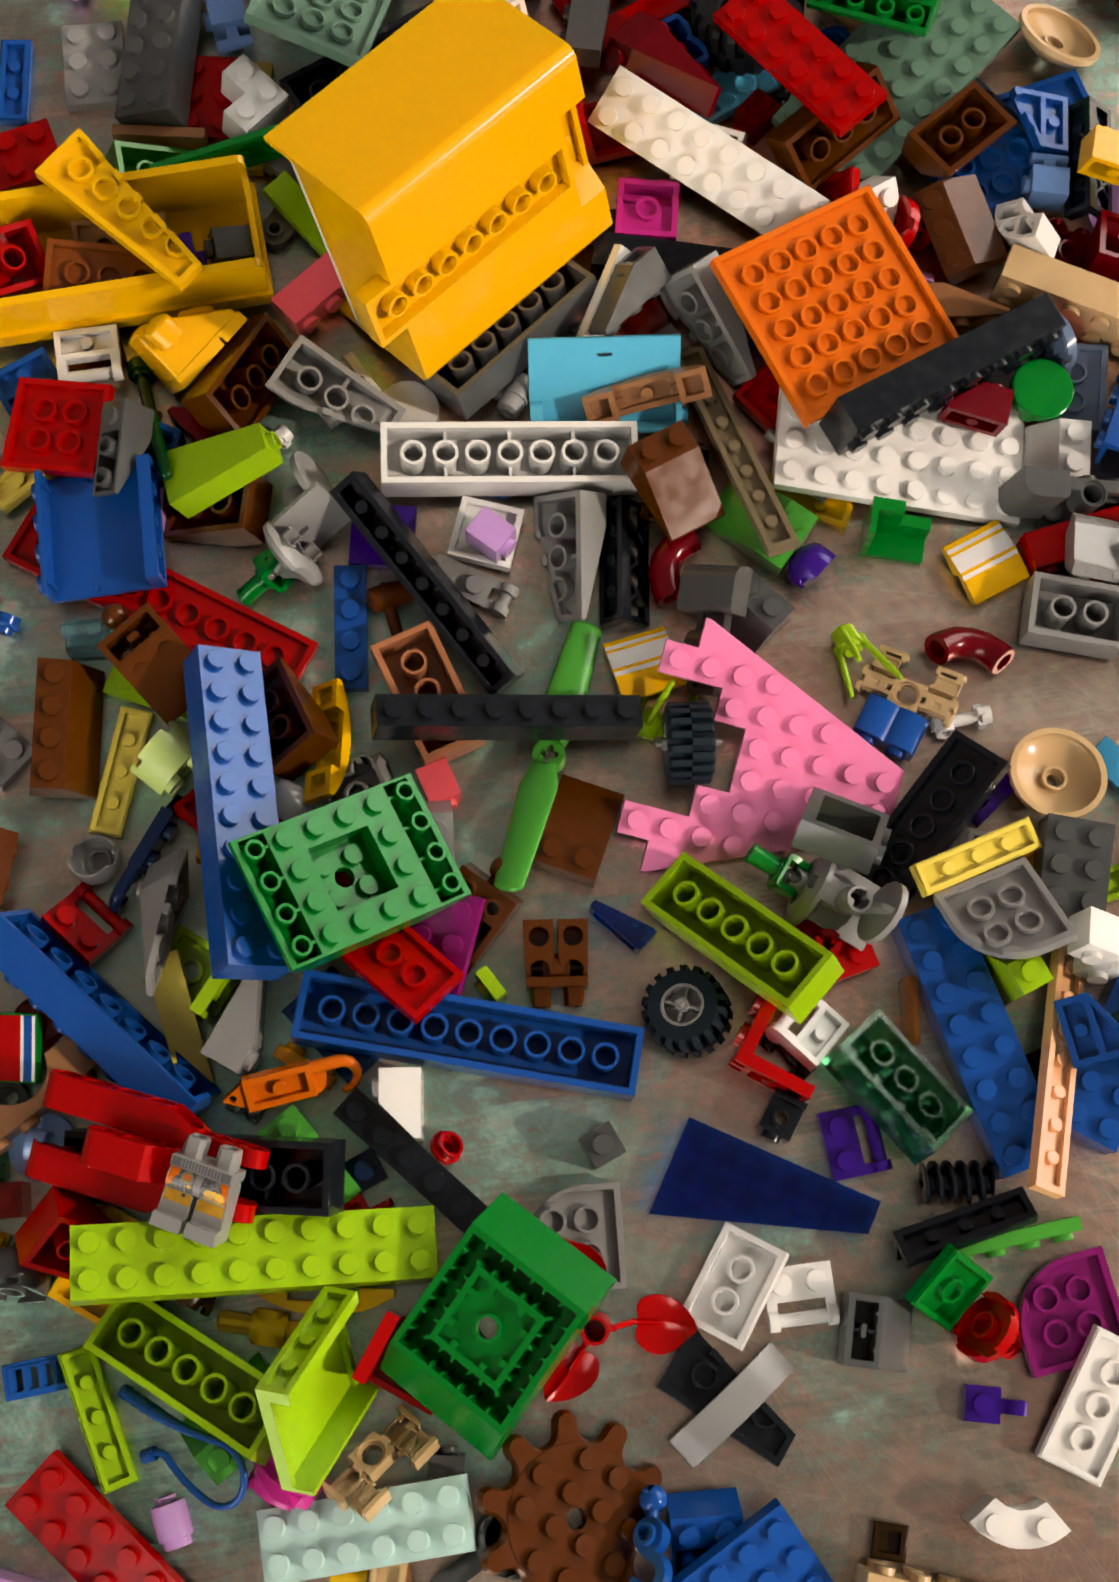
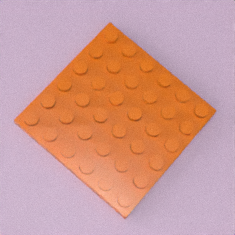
M866 185L713 258L709 263L804 429L822 420L838 397L959 337L870 185Z

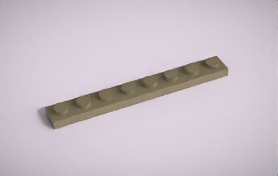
M702 345L682 351L680 367L701 364L706 366L713 396L693 401L692 403L767 557L770 558L797 549L799 547V539Z

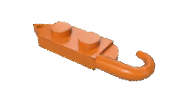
M335 1054L311 1061L307 1059L241 1076V1081L223 1097V1103L246 1108L249 1110V1113L318 1096L326 1087V1071L341 1067L349 1068L353 1075L350 1083L342 1088V1091L347 1093L359 1085L362 1079V1068L354 1057L347 1054Z

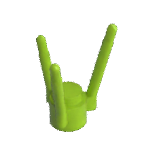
M846 623L840 625L832 632L831 639L835 644L833 653L838 660L849 699H853L855 695L844 656L848 658L854 657L857 662H860L862 657L859 653L862 651V646L898 680L903 678V675L868 641L865 634L857 632L853 624Z
M673 679L668 682L653 708L647 707L644 711L648 697L640 699L643 727L638 735L647 740L653 741L655 736L662 738L663 715L659 710L675 685ZM692 695L685 702H695L698 696Z

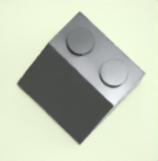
M753 571L746 618L732 617L730 634L757 654L790 621L795 608Z

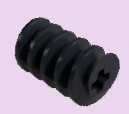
M949 1160L942 1161L940 1166H938L936 1161H928L926 1168L922 1161L919 1164V1189L925 1205H930L932 1195H936L939 1205L944 1204L946 1195H949L952 1204L956 1205L960 1194H963L966 1204H971L973 1194H977L979 1201L986 1199L987 1194L993 1196L995 1193V1174L990 1160H983L981 1165L976 1160H970L967 1166L962 1160L955 1161L953 1166Z

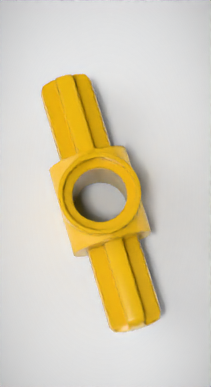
M257 1307V1309H254L253 1314L221 1310L217 1318V1330L248 1335L250 1344L282 1348L300 1321L290 1320L288 1311Z

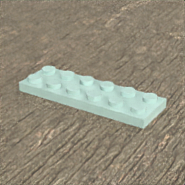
M467 1473L387 1487L392 1499L369 1523L352 1508L349 1507V1510L343 1511L337 1506L334 1499L330 1500L329 1498L314 1500L307 1510L295 1507V1509L291 1508V1511L274 1507L256 1511L264 1582H300L477 1551L476 1529Z

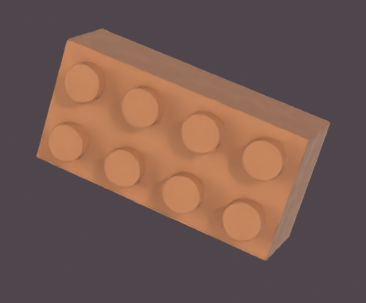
M431 620L370 646L373 660L389 694H466ZM411 740L423 766L444 757L450 762L486 745V740Z

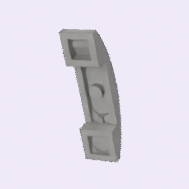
M770 1341L745 1365V1368L668 1441L692 1468H695L726 1440L780 1386L795 1368Z

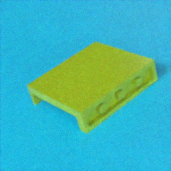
M324 1286L254 1388L282 1490L315 1497L380 1390L377 1385L368 1383L363 1385L351 1378L356 1366L345 1323L359 1303L357 1291Z

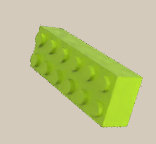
M684 851L640 901L654 920L798 1024L805 1020L844 972V969L832 952Z
M155 1301L114 1303L109 1305L83 1347L249 1460L265 1466L272 1456L254 1389L265 1373Z

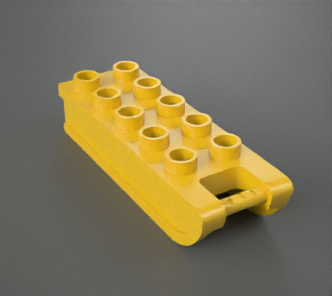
M230 155L122 172L121 175L129 186L140 194L153 212L165 211L169 230L173 231L176 235L177 233L190 231L195 252L204 250L203 241L207 240L211 228L248 224L254 257L211 264V259H207L208 265H202L203 271L182 292L158 273L0 298V348L53 339V332L110 324H116L118 328L149 323L160 314L166 313L171 317H177L180 311L199 306H212L215 310L227 308L234 310L270 304L271 298L275 296L260 206L255 182H249L244 157L242 155ZM47 185L0 192V226L30 218L45 254L47 238L72 240L71 220L88 219Z

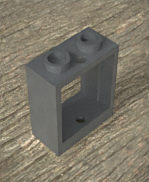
M814 786L791 846L868 876L872 865H880L884 856L886 845L892 832L891 829L886 828L890 815Z

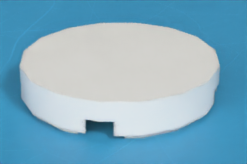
M401 381L390 385L383 392L406 409L399 422L439 421V403L435 394L426 385L416 381Z

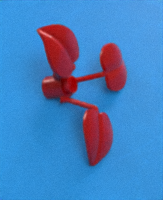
M564 1238L606 1271L604 1259L596 1249L589 1245ZM650 1294L641 1298L637 1304L638 1318H630L615 1324L611 1323L606 1314L595 1311L580 1333L584 1340L579 1347L576 1342L572 1344L543 1386L545 1400L547 1402L569 1400L581 1395L592 1387L599 1375L600 1362L594 1354L585 1350L589 1345L598 1346L603 1344L610 1332H616L631 1325H638L635 1331L638 1344L646 1352L662 1355L676 1350L697 1332L695 1320L680 1302L664 1294Z

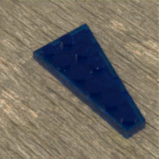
M689 1117L649 1214L869 1234L881 1201Z

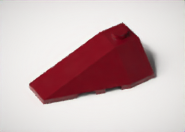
M637 11L610 37L600 68L615 75L621 65L689 110L706 118H711L722 90L721 86L701 63H697L687 52L688 48L672 35L671 29L665 22L644 11Z

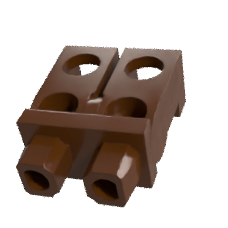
M588 918L557 919L558 953H554L553 919L523 920L526 991H530L532 1007L534 1009L551 1008L550 990H564V1007H582L584 989L588 987Z

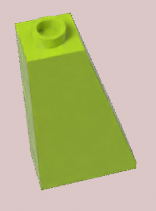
M255 423L168 450L167 454L172 470V478L164 481L169 505L189 519L283 464L280 451L282 443L278 435L274 431L269 432L260 423Z

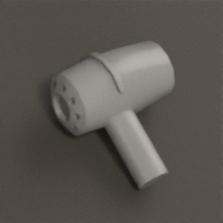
M520 373L509 383L506 389H502L493 397V399L498 400L496 408L504 417L515 420L523 410L527 409L529 402V379L527 374Z

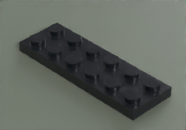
M955 729L891 813L886 828L891 829L892 832L880 865L873 864L868 876L857 871L855 872L881 888L887 883L894 881L903 884L909 892V903L918 891L909 866L949 850L1011 768L1009 762Z

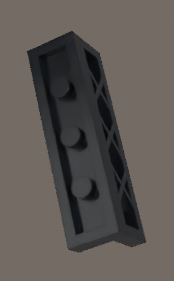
M1091 96L1068 106V152L1065 156L1069 157L1067 167L1070 168L1069 196L1064 204V217L1070 221L1088 214L1098 218L1102 209L1112 212V184L1077 173L1081 140L1096 124L1111 128V110Z
M623 496L606 502L607 526L599 558L600 626L611 628L626 623L646 628L650 626L648 578L649 521L639 519L640 502ZM630 510L637 512V526H635L630 518ZM632 539L638 548L637 556H635L631 549ZM632 569L638 577L637 587L631 579ZM632 600H634L638 607V616L631 615Z
M1021 1186L893 1231V1253L897 1261L903 1259L906 1267L909 1268L936 1258L948 1243H951L960 1250L1036 1223L1038 1214L1024 1188Z

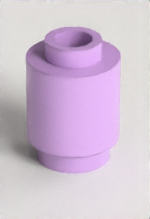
M176 1492L155 1499L156 1506L149 1510L158 1543L163 1544L164 1551L169 1552L192 1543L191 1533L194 1532L185 1497L177 1498Z

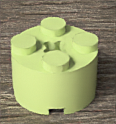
M172 720L168 723L171 727L168 732L161 728L145 745L137 756L142 762L138 768L132 764L130 772L161 797L169 794L174 798L186 784L183 778L192 770L189 732Z

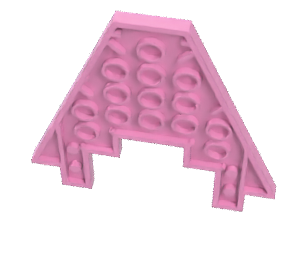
M710 618L705 619L698 647L669 639L665 640L657 672L719 688L720 693L714 712V721L741 728L744 731L728 792L695 785L688 816L628 800L623 801L615 832L647 840L640 866L641 871L667 869L683 851L700 863L745 857L754 843H757L770 853L797 849L792 847L791 844L814 786L891 815L896 806L904 770Z

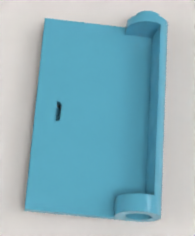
M654 334L528 338L529 421H587L581 400L582 396L627 379L680 367L681 335ZM681 401L620 416V421H637L638 433H656L680 420L685 425H688L687 406H682Z

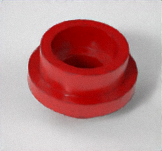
M439 1131L430 1140V1150L433 1157L439 1163L452 1165L459 1160L463 1152V1142L459 1135L453 1131Z

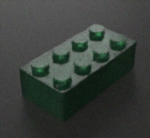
M879 1008L852 1030L821 1061L822 1065L915 1166L934 1154L974 1112Z

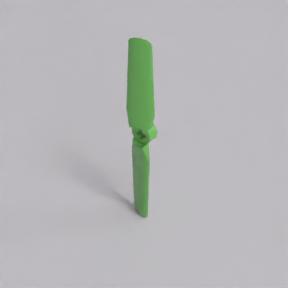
M573 621L570 624L545 695L587 694L601 637V630L598 627L584 621ZM540 740L533 748V762L518 787L500 856L502 866L496 872L493 883L494 887L499 890L517 892L521 891L525 886L558 790L557 773L566 764L564 748L570 740ZM549 751L554 752L555 757H552L549 762H545L544 756H547Z

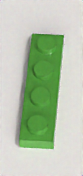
M1070 1216L1022 1227L960 1249V1251L971 1260H973L972 1255L984 1252L987 1258L1006 1255V1247L1019 1245V1249L1022 1251L1040 1247V1239L1052 1237L1053 1243L1074 1239L1072 1232L1083 1230L1080 1216Z

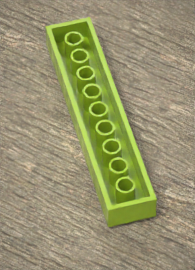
M434 1205L344 1210V1212L330 1217L283 1214L255 1215L253 1223L250 1224L232 1221L227 1241L214 1248L182 1237L183 1233L177 1235L148 1224L149 1221L70 1225V1306L322 1290L324 1286L346 1289L431 1283L438 1272Z

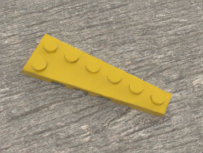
M79 128L34 171L40 181L182 292L203 271L202 263L177 235L167 228L166 223L148 207L140 194L129 186L121 173L111 166L103 153Z

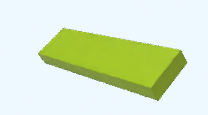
M83 1345L57 1355L102 1495L137 1481L138 1477L98 1356L84 1348Z

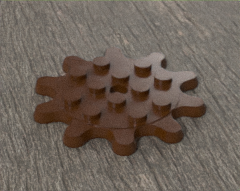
M561 1409L556 1411L551 1418V1437L544 1446L535 1447L520 1434L509 1435L502 1446V1450L512 1467L510 1481L502 1487L484 1486L480 1488L475 1496L477 1509L485 1515L495 1517L501 1528L498 1540L483 1550L480 1556L481 1568L489 1575H497L506 1570H514L519 1574L522 1582H629L632 1576L639 1578L635 1574L633 1565L634 1558L638 1553L633 1544V1532L637 1523L645 1517L644 1510L639 1503V1495L645 1486L651 1484L660 1485L662 1482L661 1471L656 1465L651 1463L643 1464L637 1468H630L624 1463L622 1451L627 1440V1430L618 1421L606 1423L597 1438L586 1440L579 1434L575 1415L569 1410ZM579 1508L583 1523L577 1528L571 1529L567 1524V1515L571 1509Z

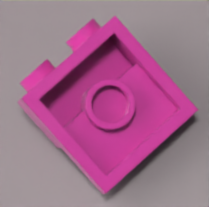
M635 176L619 177L615 233L676 241L680 182L669 179L648 180Z

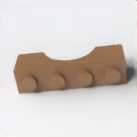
M69 1036L63 1038L44 1053L47 1074L45 1082L37 1094L20 1104H0V1156L10 1149L13 1145L11 1141L23 1132L26 1135L30 1128H36L41 1123L40 1118L49 1110L56 1112V1110L42 1105L51 1069L67 1070L97 1079L96 1073L100 1071L99 1065L94 1060L83 1056L77 1049L78 1045Z

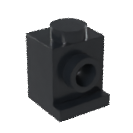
M777 1088L772 1092L755 1128L762 1131L760 1136L775 1145H779L780 1141L787 1143L790 1141L808 1104ZM777 1112L786 1114L787 1122L785 1124L777 1123L775 1119Z

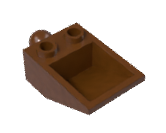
M148 602L129 618L124 606L118 603H111L103 609L101 618L104 625L114 631L96 646L162 720L170 726L168 724L170 721H175L187 711L183 661L191 651ZM156 629V631L151 632V635L147 637L148 632L150 630ZM131 651L129 654L127 653L124 658H122L124 652Z
M500 856L495 858L490 865L491 876L471 862L462 864L459 869L465 882L470 883L472 895L486 899L466 978L500 936L524 902L512 892L502 891L494 887L493 883L496 872L502 866ZM490 902L498 904L499 911L497 914L488 909Z

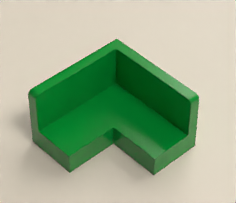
M874 496L863 519L858 555L920 565L923 560L925 539L930 532L932 519L905 514L906 501Z

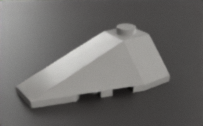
M717 250L670 275L672 279L663 286V291L659 295L669 314L675 321L678 319L683 321L691 331L688 336L694 343L698 340L709 352V360L731 386L734 387L756 377V372L743 322L709 266L711 260L719 256Z
M302 334L296 339L265 384V387L293 406L376 433H380V422H399L406 411L401 405Z
M579 489L533 497L534 531L536 539H541L545 553L541 556L543 566L549 568L552 580L549 584V589L558 622L586 620L607 526L606 493Z
M181 848L151 864L148 867L145 878H140L136 886V898L140 899L146 996L153 997L190 895L188 849Z

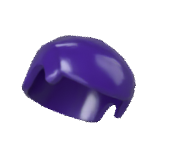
M812 542L800 547L789 561L787 570L789 582L796 587L804 588L803 584L808 579L814 580L831 563L836 555L819 543Z

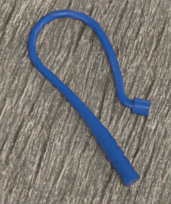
M124 1384L121 1386L117 1394L118 1397L130 1403L136 1409L138 1408L146 1416L180 1433L222 1447L231 1453L240 1471V1487L237 1495L231 1501L225 1503L215 1502L201 1492L184 1475L169 1453L164 1449L151 1446L141 1450L139 1454L141 1462L147 1464L161 1457L181 1484L203 1504L211 1509L221 1511L236 1507L244 1498L248 1487V1470L241 1454L217 1437L183 1423L147 1397L142 1396L141 1393L135 1391L129 1385Z

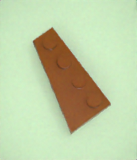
M47 238L43 291L157 273L122 245Z

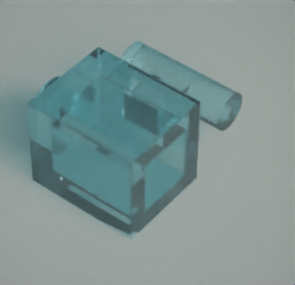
M102 618L70 620L60 625L61 637L65 638L66 653L71 660L80 662L107 659L96 645L114 630L106 627L102 622Z

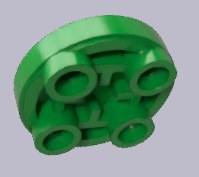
M1030 360L1020 366L1009 381V389L1014 390L1012 404L1019 412L1020 418L1026 422L1054 420L1067 410L1073 400L1074 386L1070 375L1062 366L1051 360Z

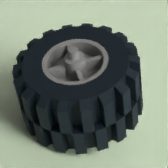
M667 702L663 712L662 740L655 741V747H662L666 780L669 785L710 784L715 772L716 746H722V739L715 738L714 715L709 702Z
M680 965L679 971H675L673 967L666 969L667 975L664 977L659 973L654 977L657 983L654 986L648 984L645 990L649 996L642 997L641 1002L645 1010L641 1011L642 1019L646 1022L645 1027L648 1032L668 1053L673 1056L677 1053L680 1058L688 1059L689 1053L694 1058L702 1057L701 1051L706 1050L708 1054L715 1051L713 1045L716 1042L720 1045L723 1044L726 1039L722 1034L723 1032L730 1033L732 1026L728 1020L733 1019V1011L729 1007L732 1004L719 981L710 972L704 973L701 967L695 965L692 971L688 965Z

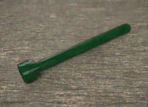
M140 356L133 357L126 364L128 377L137 385L142 405L154 410L151 444L159 476L162 480L168 481L172 478V470L150 386L154 373Z

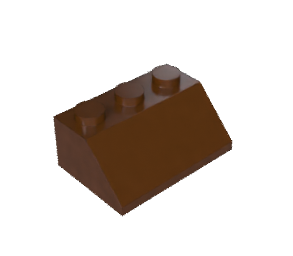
M974 80L911 129L906 135L901 152L921 174L950 178L1013 128L1017 121Z
M976 174L941 179L913 193L944 274L951 285L962 282L1005 261L1008 253Z

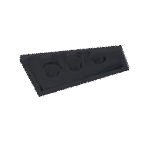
M697 1330L694 1335L677 1348L655 1388L697 1415L738 1374ZM765 1401L730 1435L731 1438L776 1467H779L796 1436Z

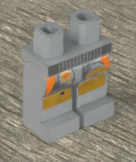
M195 1132L188 1135L181 1151L172 1154L171 1166L166 1175L164 1190L158 1207L152 1211L148 1224L177 1235L183 1233L182 1237L214 1248L227 1241L241 1189V1182L244 1181L247 1170L240 1168L243 1149L233 1145H221L215 1159L207 1156L212 1139Z

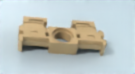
M881 644L879 651L897 670L901 666V662L909 663V654ZM876 658L872 664L874 671H872L871 665L864 666L862 679H858L855 685L859 695H861L862 690L867 691L916 714L921 712L944 721V728L951 726L959 708L957 697L963 684L966 685L967 682L966 675L938 666L935 672L938 678L934 685H929V689H931L929 692L928 687L904 677L898 680ZM907 688L914 690L916 698L912 703L902 704L899 702L898 694L900 691Z
M402 1405L396 1407L398 1416L380 1435L372 1431L347 1456L350 1466L330 1486L325 1481L322 1484L326 1496L330 1500L334 1499L339 1508L343 1511L349 1510V1507L352 1508L368 1523L392 1499L386 1487L378 1491L374 1486L376 1485L375 1482L398 1459V1455L401 1458L406 1455L411 1460L410 1466L418 1471L440 1448L438 1439L435 1436L430 1438L424 1433L420 1420ZM369 1451H381L383 1453L382 1458L376 1464L369 1465L363 1462L365 1455Z

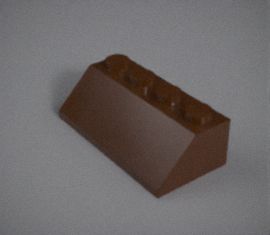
M859 61L855 62L887 91V100L843 137L839 138L805 105L765 136L777 163L787 173L815 190L901 119L877 65Z
M267 312L247 318L248 320L227 343H224L223 348L215 355L181 400V403L200 426L215 433L223 434L260 423L279 396L265 387V384L290 350L292 344Z
M38 657L29 796L97 799L104 671L74 660Z

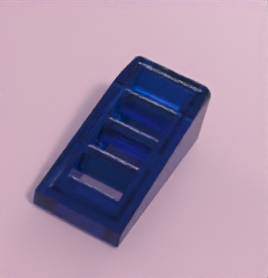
M594 900L590 905L589 913L636 955H639L658 932L653 927L597 900Z

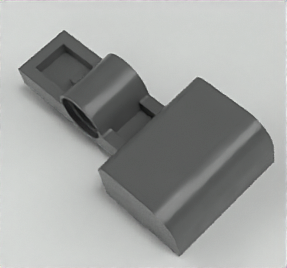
M1024 466L998 488L999 506L1005 514L1012 517L1041 519L1061 502L1066 501L1071 513L1088 515L1103 504L1119 505V478L1099 480L1093 475L1071 477L1070 470ZM1084 494L1089 498L1090 502L1085 499Z
M688 564L684 567L680 578L677 608L678 610L698 615L696 629L690 630L687 633L684 644L698 647L706 618L712 619L729 633L732 617L746 618L753 573L752 568L706 564ZM688 680L686 693L719 697L720 689Z

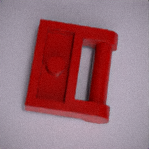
M81 882L72 893L41 916V923L89 968L133 930L134 925L127 918L122 919L117 913L111 912L109 906L93 892L94 887L92 885ZM84 901L113 930L109 934L105 933L77 905Z

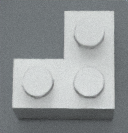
M244 53L222 71L221 93L232 102L223 111L222 132L229 138L275 125L287 115L289 94Z
M1092 906L1069 916L1070 922L1078 932L1077 941L1069 943L1067 947V954L1074 956L1073 974L1087 979L1088 983L1094 985H1103L1109 980L1119 977V917Z

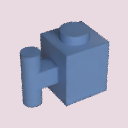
M205 0L208 13L202 14L207 33L213 31L219 54L254 46L249 24L243 22L246 12L243 0Z
M1030 153L1029 165L1033 166L1028 176H1023L1020 193L1025 195V200L1031 208L1052 211L1062 210L1069 196L1070 168L1067 167L1068 156Z

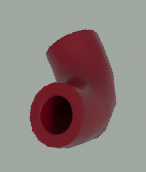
M696 531L670 543L666 536L663 537L651 555L648 578L658 606H663L677 600L681 566L686 559L701 552V545Z
M954 626L934 632L925 639L924 644L928 657L936 664L942 665L954 659H968L977 662L994 675L1003 671L1010 664L1016 653L1015 649L992 633L973 627Z

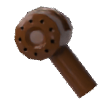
M399 580L386 583L381 582L379 585L368 588L366 591V600L370 610L373 613L384 611L391 636L403 632L397 608L415 600Z

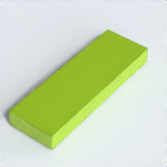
M284 170L263 189L262 194L310 246L322 256L327 252V249L301 186Z

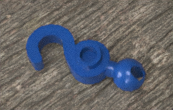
M651 1484L645 1486L639 1495V1503L645 1511V1517L634 1528L633 1544L643 1558L653 1563L655 1567V1576L651 1582H672V1565L668 1558L662 1555L667 1550L671 1539L670 1528L667 1523L660 1520V1512L663 1511L667 1504V1495L662 1487ZM635 1576L629 1579V1582H645Z

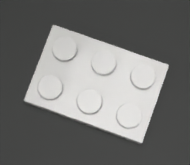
M725 1222L683 1306L690 1312L698 1328L743 1351L786 1264L789 1254Z

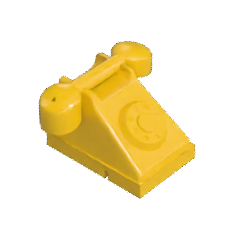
M212 306L189 308L180 311L177 317H171L163 313L136 329L128 345L163 383L162 387L172 395L185 389L223 348L224 342L227 343L248 319L239 310L236 312L231 308L215 310Z

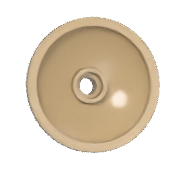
M1039 3L1029 4L1021 11L1019 15V23L1022 24L1021 32L1031 49L1044 62L1061 67L1083 68L1093 65L1099 58L1101 48L1098 40L1083 23L1072 15L1056 7Z
M1049 727L1029 733L1014 748L1009 760L1011 768L1008 770L1009 779L1016 796L1028 809L1042 817H1045L1048 813L1075 818L1084 817L1098 806L1107 789V769L1101 754L1090 741L1068 729ZM1046 779L1052 780L1055 786L1048 784Z

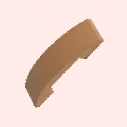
M701 364L666 369L627 379L581 397L587 421H620V416L681 401V404L712 397L713 394L706 366Z

